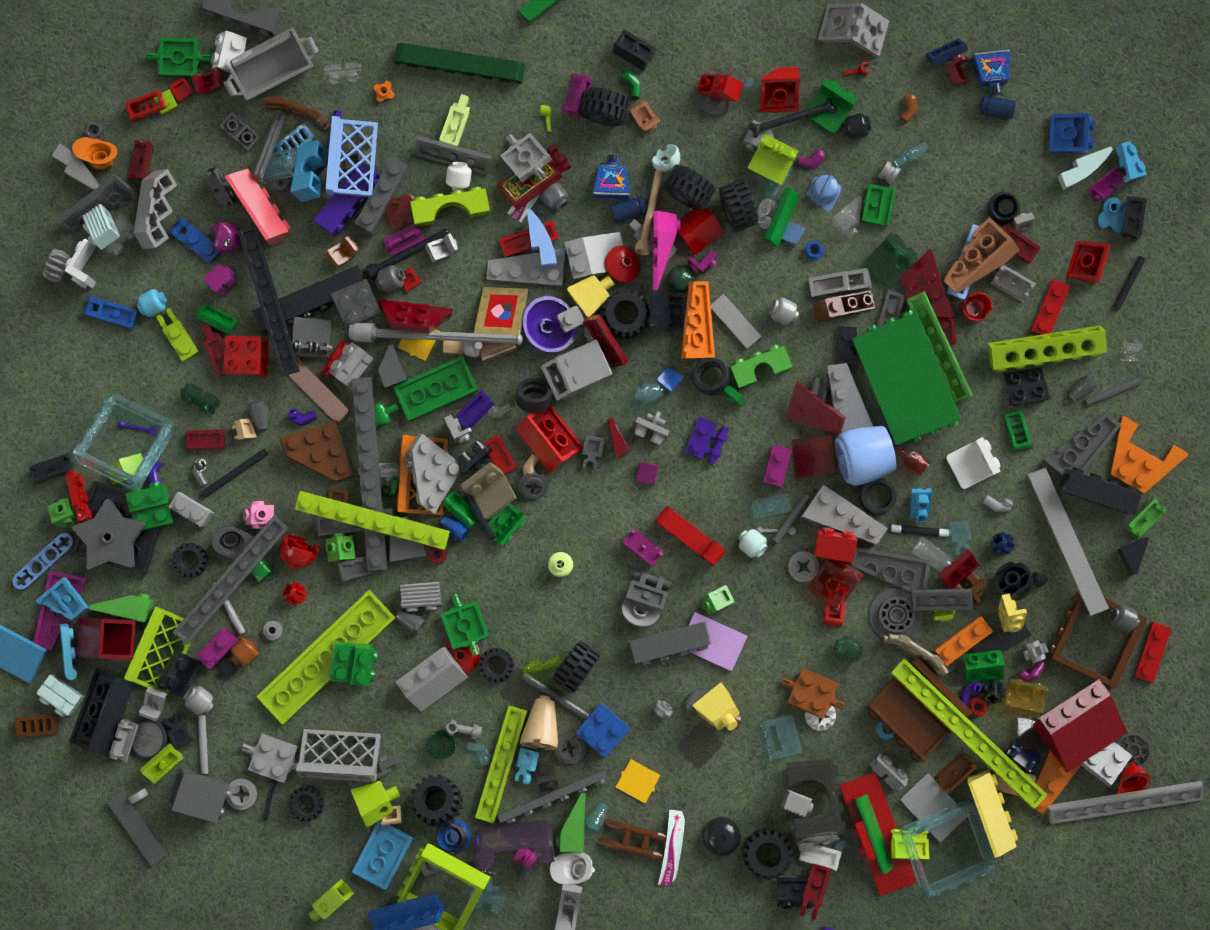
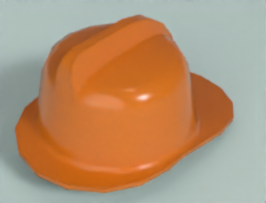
M91 137L80 138L72 146L73 154L77 158L87 161L92 168L97 170L112 168L113 160L118 153L117 147L114 144Z

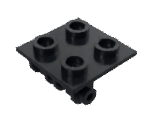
M1041 367L1004 373L1010 395L1008 399L1009 405L1016 406L1024 403L1027 405L1037 401L1045 402V400H1050Z

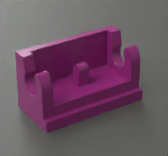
M571 74L570 89L565 106H562L561 110L564 114L583 118L579 113L584 90L591 87L592 81L586 75Z
M635 528L622 542L652 567L664 553L663 550Z

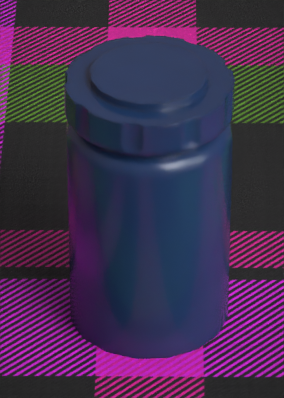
M983 95L979 111L983 115L985 113L988 116L1012 120L1016 101Z
M642 196L637 197V199L632 198L610 205L615 223L639 217L641 214L645 215L647 211Z

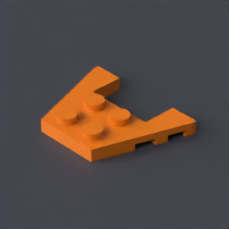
M1122 416L1110 475L1129 486L1137 488L1136 490L1140 493L1145 494L1185 459L1188 453L1172 445L1164 461L1159 460L1129 442L1139 424Z

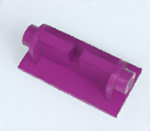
M1119 166L1088 188L1094 202L1104 201L1106 197L1114 192L1113 188L1118 189L1123 184H1126L1123 177L1127 174H1122Z
M413 224L382 240L390 256H393L425 239L419 227L415 228Z

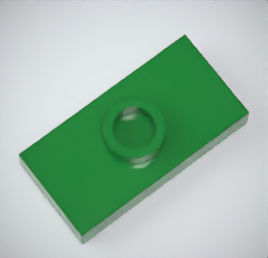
M207 303L195 315L196 318L227 334L236 327L239 321Z
M455 490L442 501V504L468 529L478 522L468 502Z

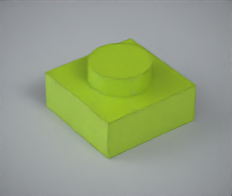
M170 89L162 93L167 108L161 110L160 113L164 115L179 106ZM155 97L154 100L156 106H158L160 103L158 97Z

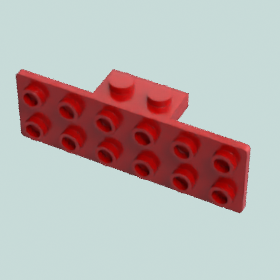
M873 772L840 784L839 787L854 824L852 828L855 839L859 838L861 846H858L862 857H866L879 894L884 895L916 883L908 859L891 858L894 865L893 869L885 874L879 871L872 845L853 801L856 797L864 794L868 795L891 857V830L897 828L877 774Z

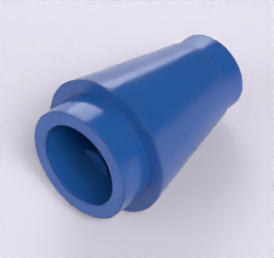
M447 516L440 522V526L444 530L450 531L449 535L455 541L462 542L469 532V529L463 523Z

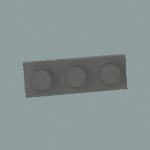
M971 589L912 591L913 611L972 610L973 607Z

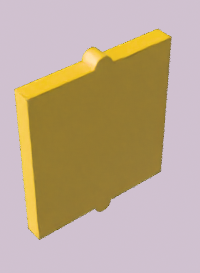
M401 339L397 348L410 353V356L414 355L426 361L436 340Z
M630 759L626 769L621 772L622 776L616 788L646 803L651 792L655 791L654 787L660 775Z

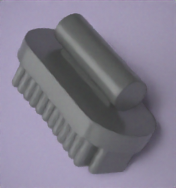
M817 373L816 377L813 378L810 392H814L826 404L828 403L830 392L828 375Z

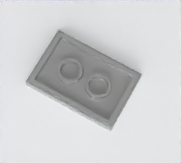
M926 773L900 798V801L939 842L943 841L968 817L929 773Z

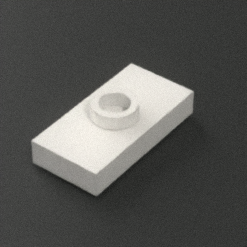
M816 845V848L809 852L801 851L799 860L837 871L842 854L841 851Z

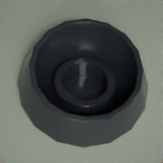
M999 192L990 198L987 211L994 222L1009 224L1019 215L1021 205L1014 194Z

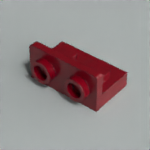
M967 549L939 573V580L948 589H953L980 565L973 553Z

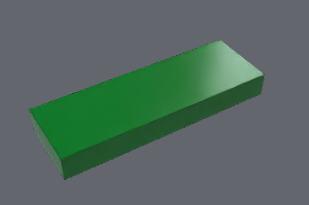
M789 187L785 188L765 235V239L775 247L779 246L799 199V195Z

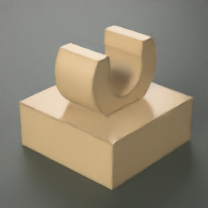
M253 419L234 421L235 425L232 426V429H236L238 434L234 436V439L247 440L257 437Z

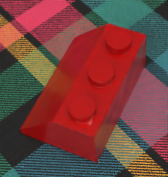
M551 405L543 412L531 413L515 427L549 473L559 468L583 449V445Z

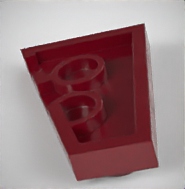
M796 382L785 417L838 436L842 432L846 417L831 405L819 399L814 392L806 389L801 382Z

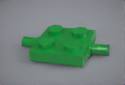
M160 38L158 52H146V61L155 60L158 62V75L160 77H191L194 74L198 75L200 62H211V54H200L199 40L197 38Z
M454 594L457 602L453 595L450 596L454 607L440 614L453 651L469 647L472 658L479 656L476 644L490 638L478 603L474 601L469 604H461L458 594Z

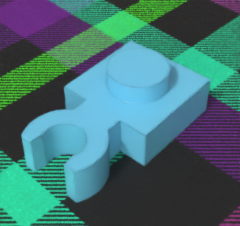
M520 748L516 767L520 769L515 775V781L522 782L524 776L523 783L530 784V771L536 770L539 752Z

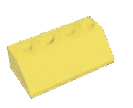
M990 770L968 776V784L994 857H999L1017 847L1015 841L1018 840L1015 829H1010L1009 822H1012L1009 812H1004L1002 804L1005 803L1002 792L997 793L995 787L999 785L995 774L991 775Z

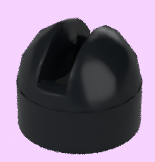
M1035 571L1032 574L1034 585L1036 584V587L1044 586L1048 578Z

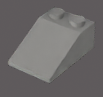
M620 232L583 237L564 242L574 282L584 280L592 275L597 277L609 274L605 265L606 255L612 248L623 246Z

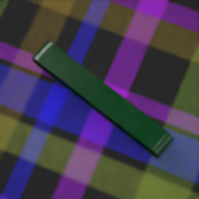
M397 43L394 63L397 65L402 63L409 67L418 68L420 66L425 67L427 70L436 71L439 69L444 70L443 72L455 74V72H458L465 76L474 77L476 75L484 79L492 80V78H495L502 82L511 83V81L518 82V84H522L525 64L518 61L406 43Z

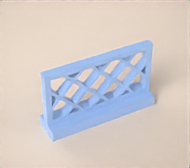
M332 116L326 195L342 194L372 197L378 123L340 119V117ZM343 125L352 126L355 131L347 136L343 132ZM365 127L374 128L373 134L368 138L361 132ZM358 133L364 141L356 147L350 139ZM348 141L354 149L346 155L342 151L341 146ZM367 143L371 147L372 152L365 157L359 149ZM357 151L363 159L355 165L349 157ZM345 160L352 166L346 173L340 168V164ZM364 162L370 166V170L366 174H363L357 168ZM356 170L361 178L353 183L347 175ZM344 178L351 185L347 189H338V182ZM365 180L369 185V190L360 191L356 185Z

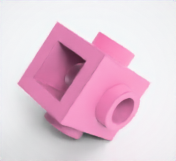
M252 501V505H247L243 512V519L246 521V525H252V529H262L274 516V505H264L263 501Z

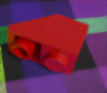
M702 74L696 92L723 101H738L743 83L730 75Z

